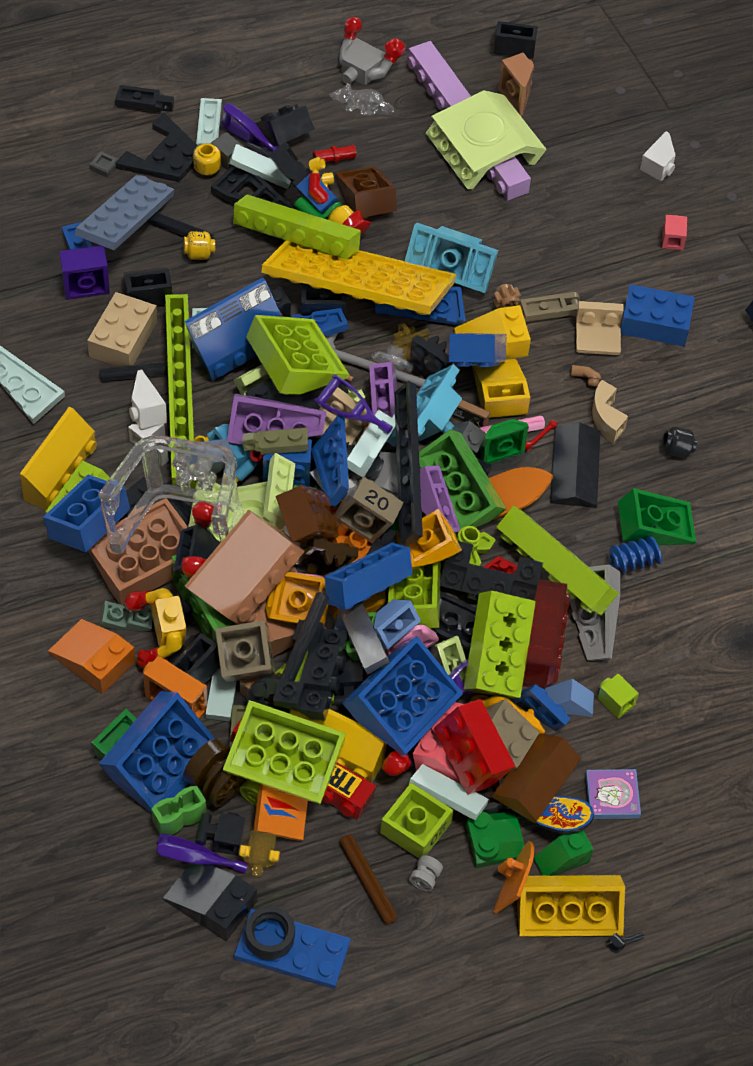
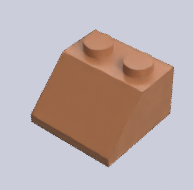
M524 53L502 60L498 88L500 93L508 99L520 116L523 115L530 96L534 71L533 62Z

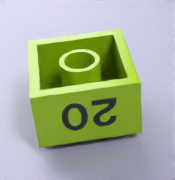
M410 783L383 817L380 833L417 858H420V856L429 853L450 826L453 809L418 786Z

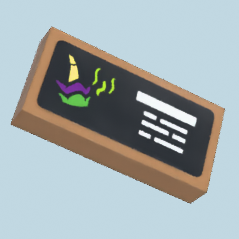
M461 400L451 417L462 422L471 421L480 428L488 426L490 412Z

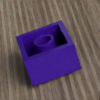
M104 246L59 251L66 300L110 294L108 265Z

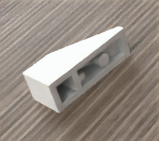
M143 370L137 372L132 394V407L129 409L132 421H136L140 429L167 423L166 403Z

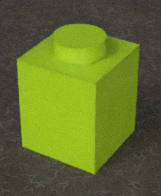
M619 674L612 679H605L599 686L598 700L617 719L636 705L639 693Z

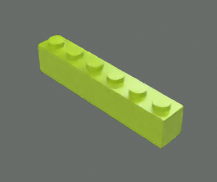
M251 195L244 196L234 204V224L346 260L359 250L361 234L359 229Z
M515 505L497 525V528L503 533L501 537L510 545L513 542L518 545L516 550L525 558L530 556L535 561L543 562L542 572L544 570L550 573L548 578L559 586L562 583L566 587L563 591L574 600L578 597L582 601L580 606L590 614L595 611L602 615L619 594L604 579Z

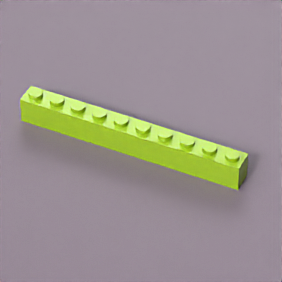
M188 294L165 295L172 490L175 494L194 493L196 486L195 475H186L178 457L180 453L194 444L190 335L184 322L189 319Z

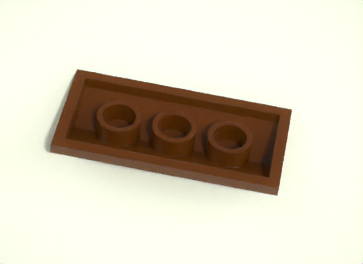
M544 733L538 734L518 768L508 773L492 797L536 824L578 765L581 757L563 737Z

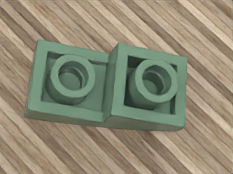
M108 601L104 602L100 626L125 631H151L153 617L150 607L145 606V609L141 611H129L124 605Z

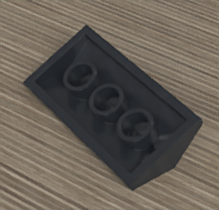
M581 422L555 427L551 488L552 504L597 508L600 430Z
M440 591L439 628L430 629L437 636L446 640L458 636L461 646L470 651L477 608Z

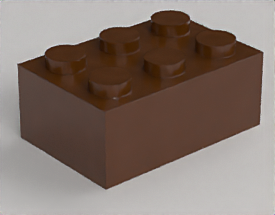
M300 485L275 496L292 542L307 545L314 538L330 540L339 536L337 531L339 523L336 517L331 514L329 509L331 506L330 499L323 491Z

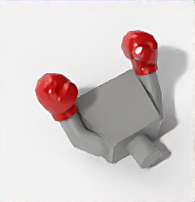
M357 17L348 18L344 25V40L339 57V63L342 65L341 78L343 82L351 84L355 80L362 85H367L373 80L384 78L392 64L404 54L406 49L404 42L398 38L391 39L385 44V53L356 38L357 33L362 29V21Z

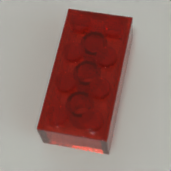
M538 580L523 687H531L536 684L545 690V688L552 686V682L558 681L562 661L561 654L565 640L564 632L568 618L567 610L571 594L566 593L567 584Z

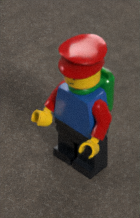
M285 141L269 155L275 166L302 195L294 204L298 211L361 230L360 237L368 230L371 222L363 219L362 211L357 210L354 212L349 206H342L337 197L330 191L328 185L334 184L333 173H324L320 179L319 170L324 169L326 166L324 159L320 160V157L311 159L309 161L310 169H306L303 163L297 161L298 158Z

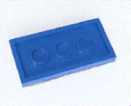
M251 909L248 918L256 910ZM268 920L258 924L254 934L259 943L273 946L284 940L286 931L281 923ZM294 922L295 940L289 953L279 959L265 960L255 956L247 947L244 927L234 960L336 989L351 938Z

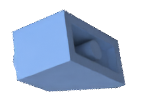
M391 600L376 613L374 629L384 649H389L421 620L411 600Z

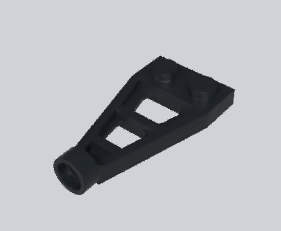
M234 165L211 185L212 193L235 204L245 196L239 194L238 191L249 182L257 188V191L252 196L261 198L264 194H267L274 199L273 203L297 210L289 205L260 176L249 173Z

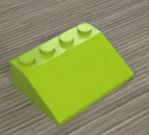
M255 315L246 338L280 393L286 395L302 394L326 386L331 381L332 375H337L343 380L348 378L349 373L314 319Z
M249 700L223 771L321 804L345 743L346 733Z

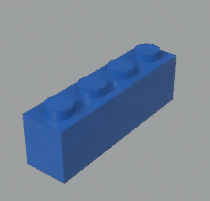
M390 543L325 576L326 594L329 596L328 604L336 606L341 610H347L360 601L368 600L370 596L377 592L385 591L387 587L402 582L404 578L412 575L410 547Z

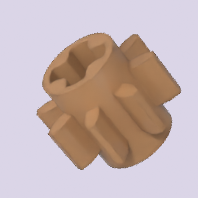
M502 284L493 293L495 296L493 301L496 308L518 306L520 302L519 297L521 294L517 287L513 288L512 284Z

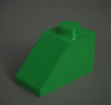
M584 830L558 837L535 855L533 860L541 876H557L590 863L594 849Z

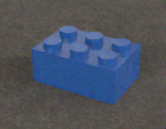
M630 284L621 325V334L685 347L695 297Z
M450 334L449 362H456V366L478 365V367L499 366L500 362L506 361V334Z
M88 474L45 514L43 519L49 539L87 552L130 510V505L125 487Z

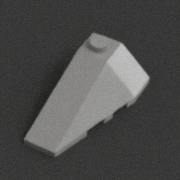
M611 565L593 566L589 568L618 591L619 594L602 615L595 611L590 614L580 606L582 601L578 597L574 600L566 594L588 661L612 659L620 601V572Z

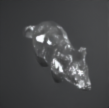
M346 84L344 88L337 89L329 94L333 100L342 103L347 102L349 104L345 108L347 111H353L356 107L360 109V113L363 115H375L380 109L388 115L394 113V107L386 103L381 93L374 89L355 90L351 89L350 84Z

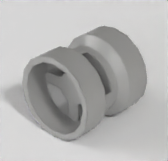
M422 855L417 862L418 868L411 873L409 881L420 890L432 891L436 883L435 878L440 876L443 866L435 858Z

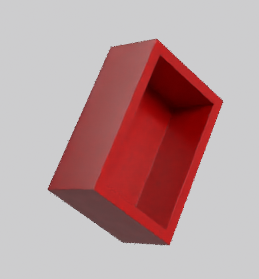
M481 699L458 706L434 727L437 738L441 742L467 795L491 787L516 767Z

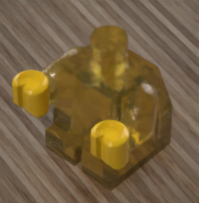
M251 830L248 846L240 845L239 855L243 856L244 861L250 866H253L251 875L261 877L263 868L269 869V867L279 861L280 851H275L277 844L276 834Z

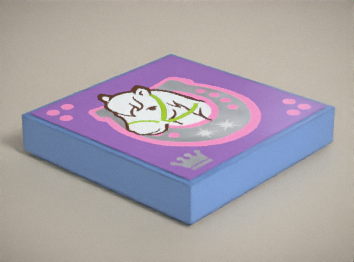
M636 769L586 770L588 803L593 808L594 819L640 818L641 810Z

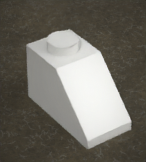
M665 132L645 152L640 170L659 181H662L666 175L670 176L675 168V152L668 132Z

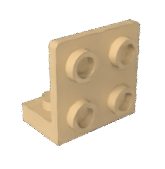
M579 301L576 315V352L620 355V324L623 315V304Z
M337 387L325 404L339 411L350 413L358 402ZM364 409V411L361 413V415H365V414H366V412H367L366 409ZM328 411L326 412L323 433L336 417V415ZM345 419L346 443L349 442V445H351L362 428L369 422ZM316 435L315 437L320 439L322 435Z

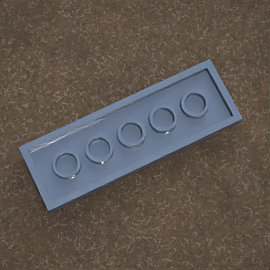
M136 175L78 225L75 235L115 250L173 197L174 189L164 183H157L145 176Z

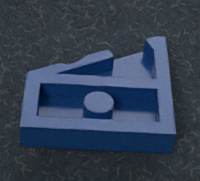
M536 684L522 690L520 698L510 699L515 705L520 702L529 709H533L534 716L553 730L565 726L571 719L565 713L563 707L550 699L547 692Z

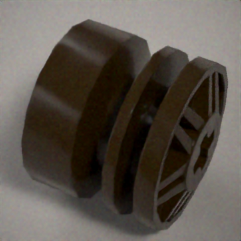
M217 738L205 743L192 756L183 772V779L189 785L197 786L199 790H202V795L210 800V803L215 807H221L237 795L246 779L223 771L230 749Z

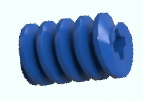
M651 536L646 537L645 540L641 538L636 542L633 540L629 541L628 544L612 545L609 549V564L617 570L620 567L622 573L627 572V565H629L631 571H635L636 563L640 569L644 568V561L647 562L649 567L653 566V559L656 560L658 565L662 563L660 548L656 540Z

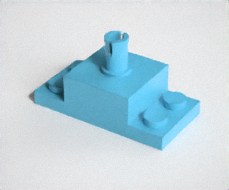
M416 223L411 235L405 262L456 274L455 283L485 293L499 250L482 245V239L444 226L435 229Z
M454 364L429 376L417 393L418 441L440 431L445 434L454 427L449 419L462 400L451 388L455 384V377L460 371ZM396 429L393 430L387 440L393 447L396 446Z

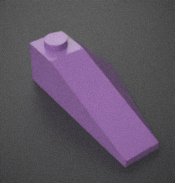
M235 394L227 440L230 443L243 445V434L296 428H308V437L323 435L327 411Z

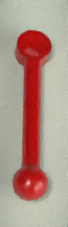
M551 420L548 424L549 426L533 440L526 443L525 450L527 452L547 432L555 429L557 426L555 420Z

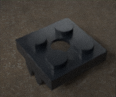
M417 334L411 340L409 367L415 373L427 379L429 376L452 365V362H449V355L445 353L446 341L437 344L439 336L425 340Z

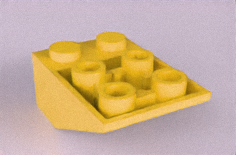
M506 359V361L500 362L499 366H472L482 409L490 412L489 418L528 414L530 394L526 378L516 359Z

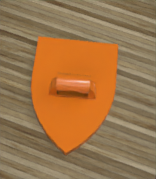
M520 467L490 477V482L507 509L494 518V520L505 516L514 505L519 509H523L536 501L551 483L553 474L538 468Z
M528 840L516 860L508 858L498 866V871L505 875L506 879L493 913L497 914L520 898L534 858V845L531 841Z

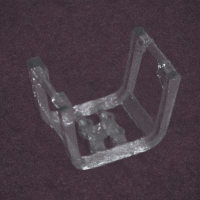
M149 436L136 442L99 492L111 551L119 554L123 553L135 529L152 504L162 498L194 503L203 501L214 505L211 515L213 532L219 534L221 543L244 516V509L239 501L237 489V461L234 453L220 445L167 436ZM157 449L175 452L172 465L176 469L177 476L175 481L179 486L163 485ZM191 455H197L198 461L196 464L189 465ZM142 458L148 491L144 493L121 527L116 531L113 515L119 507L121 488ZM214 459L222 460L225 463L219 493L213 492L216 474L211 471ZM199 480L198 486L202 490L190 488L191 481ZM229 510L233 512L230 530L227 524Z

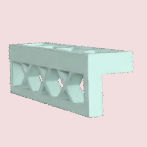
M378 410L375 416L379 420H384L393 426V431L395 428V414L391 418ZM370 423L347 458L348 469L361 477L365 476L392 431L387 434L380 430L377 425Z

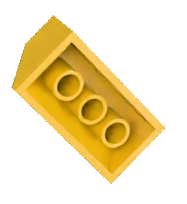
M68 407L20 473L24 501L43 510L48 509L81 461L85 462L87 456L92 454L97 446L95 431L73 408Z
M331 709L328 710L325 721L312 720L297 711H290L291 715L346 733L345 743L338 763L369 782H373L385 761L387 743L358 722Z
M528 876L521 896L517 899L519 936H612L615 933L623 936L625 885L621 876Z

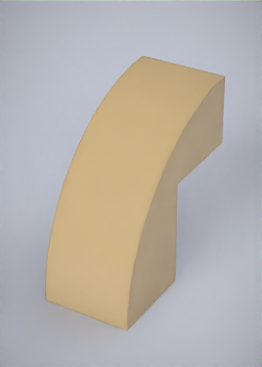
M601 380L596 389L593 402V421L596 428L601 431V435L614 444L624 432L628 416L611 407L615 400L617 388Z

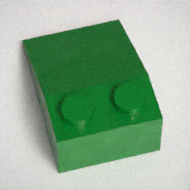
M635 488L617 501L623 542L628 543L632 540L636 542L638 539L642 538L645 540L646 537L651 536L656 540L658 546L691 545L696 543L690 502Z

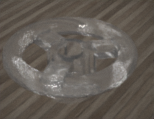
M389 345L387 353L381 351H373L371 353V358L378 363L392 362L396 370L407 373L413 371V366L403 359L405 350L400 347Z

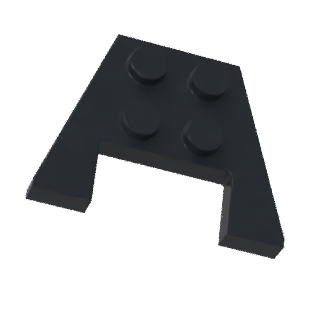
M162 113L152 123V130L166 136V138L145 160L126 151L115 162L116 169H132L133 173L142 174V172L151 173L153 177L180 182L194 167L193 153L198 145L165 113Z

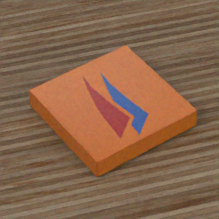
M259 784L253 832L297 841L303 840L308 800Z

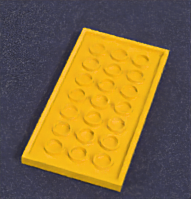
M287 240L262 264L261 273L269 274L272 278L281 277L289 279L292 283H305L313 288H325L333 293L349 294L356 299L365 298L373 300L377 304H389L397 309L413 310L420 315H430L453 286L456 279V274L360 250L346 260Z

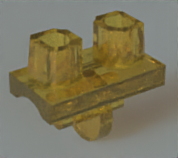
M404 323L398 325L399 332L393 334L396 341H393L391 343L392 347L388 349L390 356L395 354L400 363L408 361L410 359L409 348H411V340L417 334L428 340L430 335L428 328L416 332L414 326L408 328Z

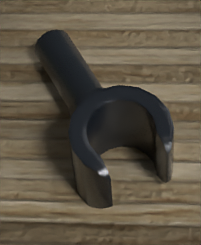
M641 932L622 939L618 933H615L609 938L607 945L613 952L619 953L626 945L643 939L644 935Z

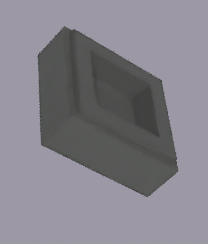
M100 151L90 163V170L108 178L115 170V162L118 158Z

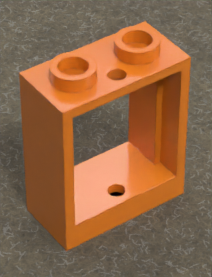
M159 655L153 662H149L145 666L143 677L146 699L152 702L160 691L178 692L199 719L202 718L207 709V686Z

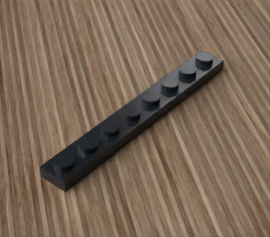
M411 381L406 382L394 392L398 499L403 502L399 511L400 544L407 547L423 536L416 384Z

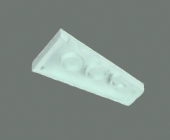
M0 346V384L28 419L35 424L65 397V393L61 388Z

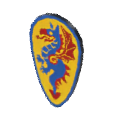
M555 796L536 824L512 810L518 817L531 824L546 829L548 832L562 834L582 831L594 819L593 808L588 802L565 796Z

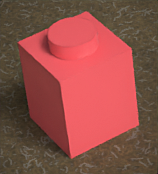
M666 215L663 225L662 248L683 250L687 237V217Z

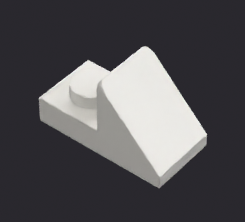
M131 424L128 427L129 440L161 466L169 461L168 446L162 441L165 437L164 424L140 429L138 424Z

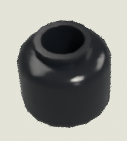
M672 427L669 431L664 432L661 446L669 456L687 458L691 453L695 452L697 440L694 438L691 430Z

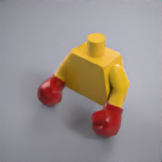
M162 588L154 591H133L129 593L124 601L127 610L141 611L145 609V606L150 605L159 648L156 647L152 650H139L137 664L144 669L158 655L167 660L168 656L181 649L182 645H184L186 624L179 596L173 597L168 589Z

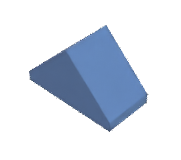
M574 679L545 688L548 697L563 707L566 714L593 716L594 693Z

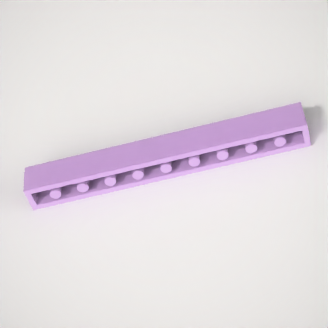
M431 41L409 48L407 64L416 73L418 81L426 87L428 95L434 98L440 110L443 111L471 97ZM515 156L491 167L486 172L487 177L490 180L492 179L496 185L497 191L507 201L529 193L531 178Z

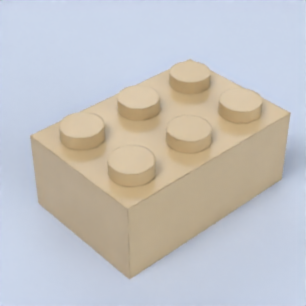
M115 292L87 340L89 357L117 367L134 365L157 324V306Z

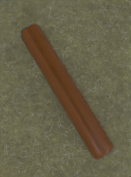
M348 834L342 837L340 844L384 924L389 925L395 922L397 914L353 835Z

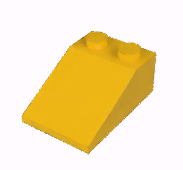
M520 305L498 308L454 328V334H506V359L526 357L529 354L531 339Z

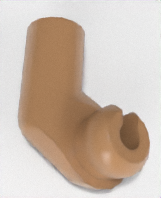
M572 365L571 376L588 378L589 386L598 387L599 380L601 379L600 373L590 367Z

